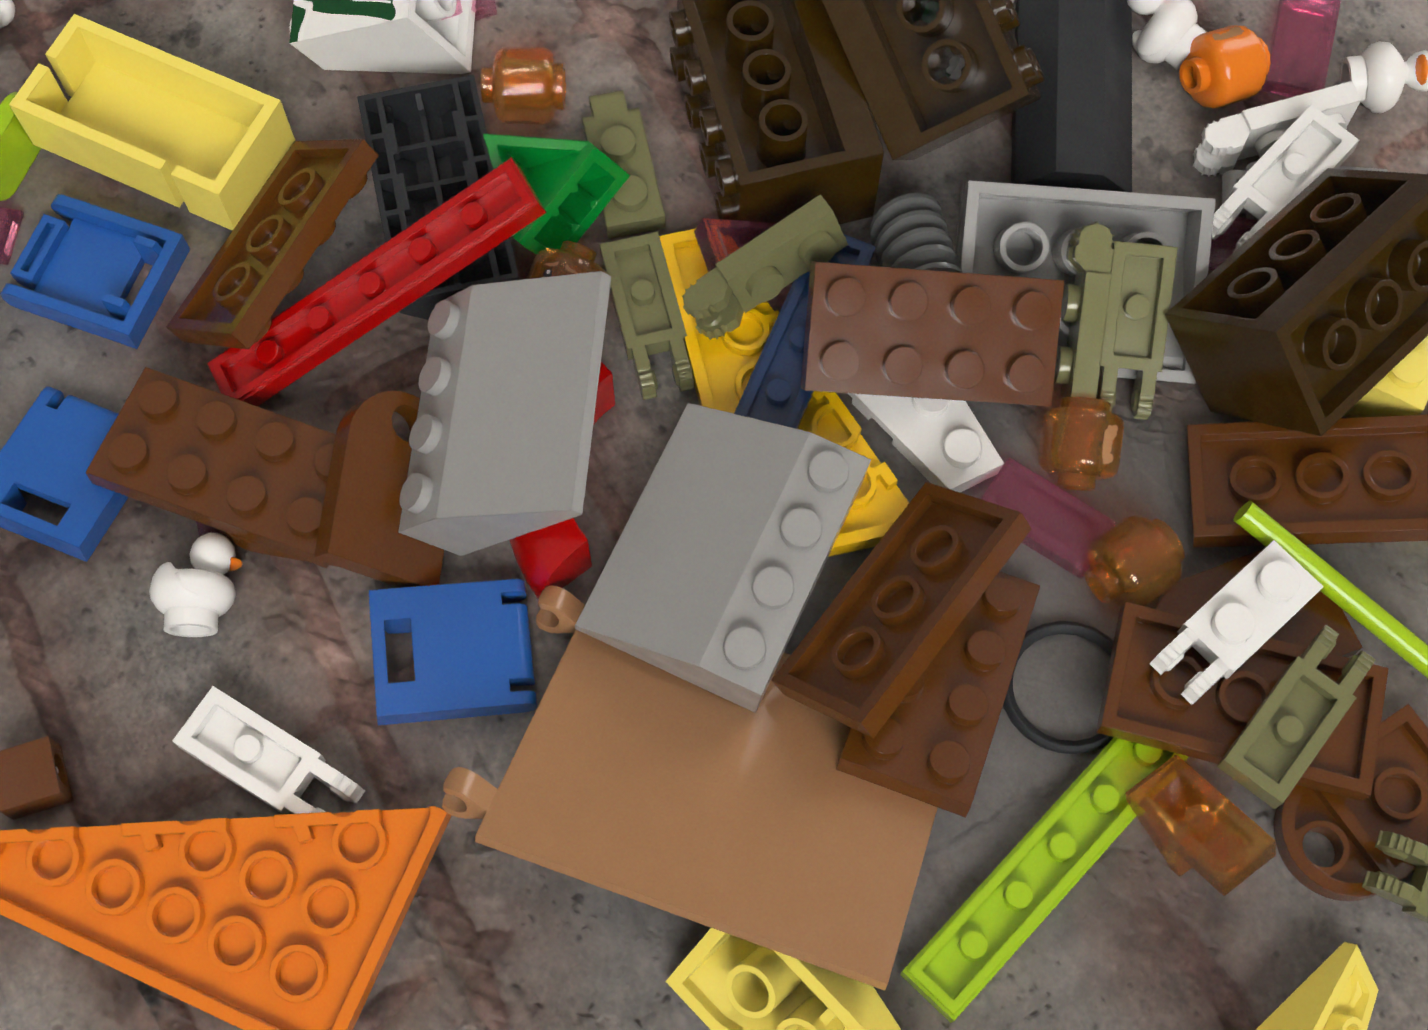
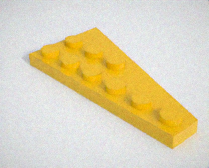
M718 224L659 236L687 334L685 337V347L699 405L734 414L780 312L778 310L774 311L767 301L762 302L750 311L744 312L740 326L731 332H725L724 336L710 340L709 337L700 334L696 328V318L691 314L688 315L683 308L682 295L685 294V289H688L690 284L695 285L696 280L716 268L715 264L736 250ZM814 391L798 429L816 434L871 459L859 492L828 557L875 547L909 502L898 488L897 478L885 462L881 463L861 435L862 428L837 393Z

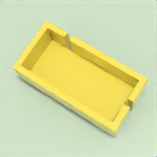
M76 14L71 17L45 54L68 96H71L70 100L67 101L49 67L38 63L9 104L33 145L180 208L182 203L185 202L190 213L232 231L295 141L281 100Z

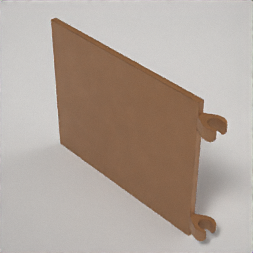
M553 585L547 586L538 599L540 610L536 616L537 626L550 633L574 634L498 789L471 770L462 767L453 768L443 784V791L446 794L443 798L442 808L445 812L458 818L483 819L475 836V842L885 991L938 807L836 770L851 727L785 696L772 682V679L756 713L576 630L575 624L585 604L563 588ZM783 653L772 678L786 662L790 654Z

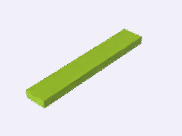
M1114 737L904 968L900 975L950 1023L954 1022L1189 756Z

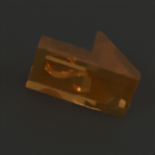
M1177 754L1125 793L1127 802L1171 870L1178 876H1181L1193 867L1223 896H1226L1276 856V840Z

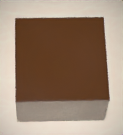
M46 736L0 751V813L15 820L73 802L62 747L52 738Z

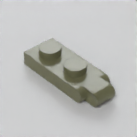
M623 90L589 96L592 116L582 117L585 140L592 143L630 175L602 211L608 239L665 229V213L639 107L627 108Z

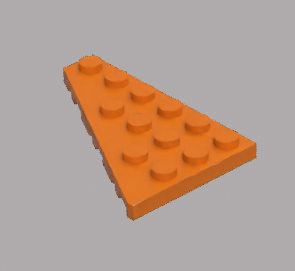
M429 806V808L372 809L340 813L318 812L268 817L211 818L197 821L175 820L121 823V825L0 830V915L242 1030H353L452 815L439 807Z

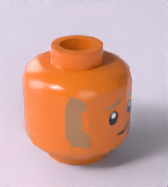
M1230 25L1200 34L1193 39L1190 47L1191 52L1180 66L1179 78L1184 90L1204 108L1224 107L1249 99L1259 93L1270 69V53L1265 42L1253 31L1245 26Z

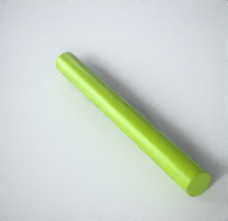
M1248 501L1238 510L1233 520L1265 547L1273 540L1277 542L1324 586L1320 591L1428 679V645L1252 501Z

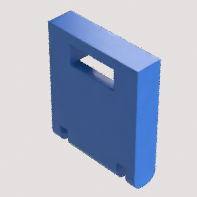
M57 194L51 204V208L62 218L72 221L71 225L68 226L64 220L43 214L10 272L19 284L29 289L6 283L0 296L5 302L15 308L138 349L190 251L183 234L66 195ZM144 264L152 265L131 306L125 300Z
M50 386L45 387L0 451V527L87 562L128 499V496L92 484L85 473L119 413L73 395H68L64 398L60 390ZM19 489L66 507L68 510L58 525L24 513L22 510L27 503Z
M508 579L368 590L378 726L524 713L537 708L536 692H510V687L534 685L535 683L528 606L521 603L502 604L521 601L526 598L524 580ZM385 631L388 634L412 633L415 681L388 683Z

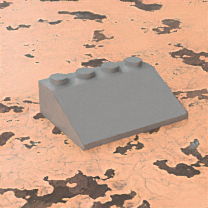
M968 180L961 184L955 253L959 259V268L963 273L1064 280L1065 289L1066 284H1075V276L1077 274L1066 261L1067 248L1071 246L1068 242L1071 240L1070 234L1074 233L1076 228L1080 229L1081 226H1088L1099 221V224L1111 228L1110 232L1114 234L1112 237L1113 241L1178 247L1171 309L1208 276L1216 199ZM1061 318L1058 347H1067L1070 322L1062 321ZM1168 322L1162 372H1157L1156 381L1196 384L1194 375ZM1118 368L1117 378L1135 379L1138 370Z
M597 271L471 285L435 304L428 321L430 340L427 359L419 376L421 396L417 420L409 436V444L412 451L407 480L400 492L399 501L402 513L398 533L463 556L582 515L610 292V275Z
M688 403L575 624V629L756 713L859 492L871 459L808 431Z

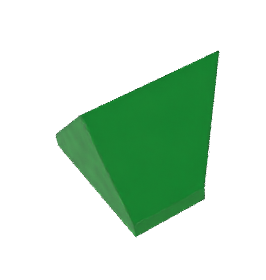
M483 134L493 170L512 157L521 168L547 212L512 235L513 238L535 255L538 254L546 263H556L559 261L557 266H552L556 269L630 175L589 141Z

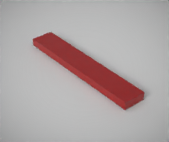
M511 157L274 317L267 333L258 342L252 344L250 349L230 347L209 361L207 364L221 394L259 406L547 213L521 168Z

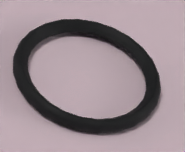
M1057 621L1045 623L1026 632L1017 662L1023 652L1034 642L1048 636L1065 634L1088 639L1100 646L1110 657L1114 641L1098 629L1079 622ZM1012 675L1003 707L1012 724L1024 737L1036 745L1056 753L1081 754L1098 750L1108 745L1114 738L1099 733L1091 738L1072 741L1060 740L1044 734L1033 727L1020 711L1013 692Z

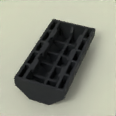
M1017 0L1015 10L1021 25L1015 28V38L1019 46L1025 44L1027 49L1031 47L1042 69L1045 81L1036 85L1041 99L1013 112L1011 183L1132 192V9L1128 6L1127 0Z
M474 74L357 96L365 140L379 155L371 166L385 242L493 170L483 134H487ZM510 237L403 308L400 313L429 320L436 303L471 285L519 280Z

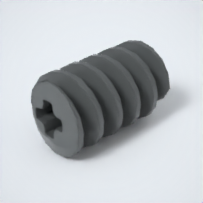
M908 193L896 197L883 205L872 218L869 232L872 245L876 246L875 254L880 266L962 272L959 268L958 256L953 250L952 238L947 231L946 221L942 217L940 203L933 196L924 193Z

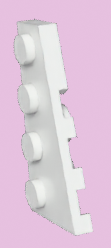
M848 393L852 397V404L868 420L873 418L893 438L892 445L930 483L957 492H963L1001 473L1004 462L966 401Z

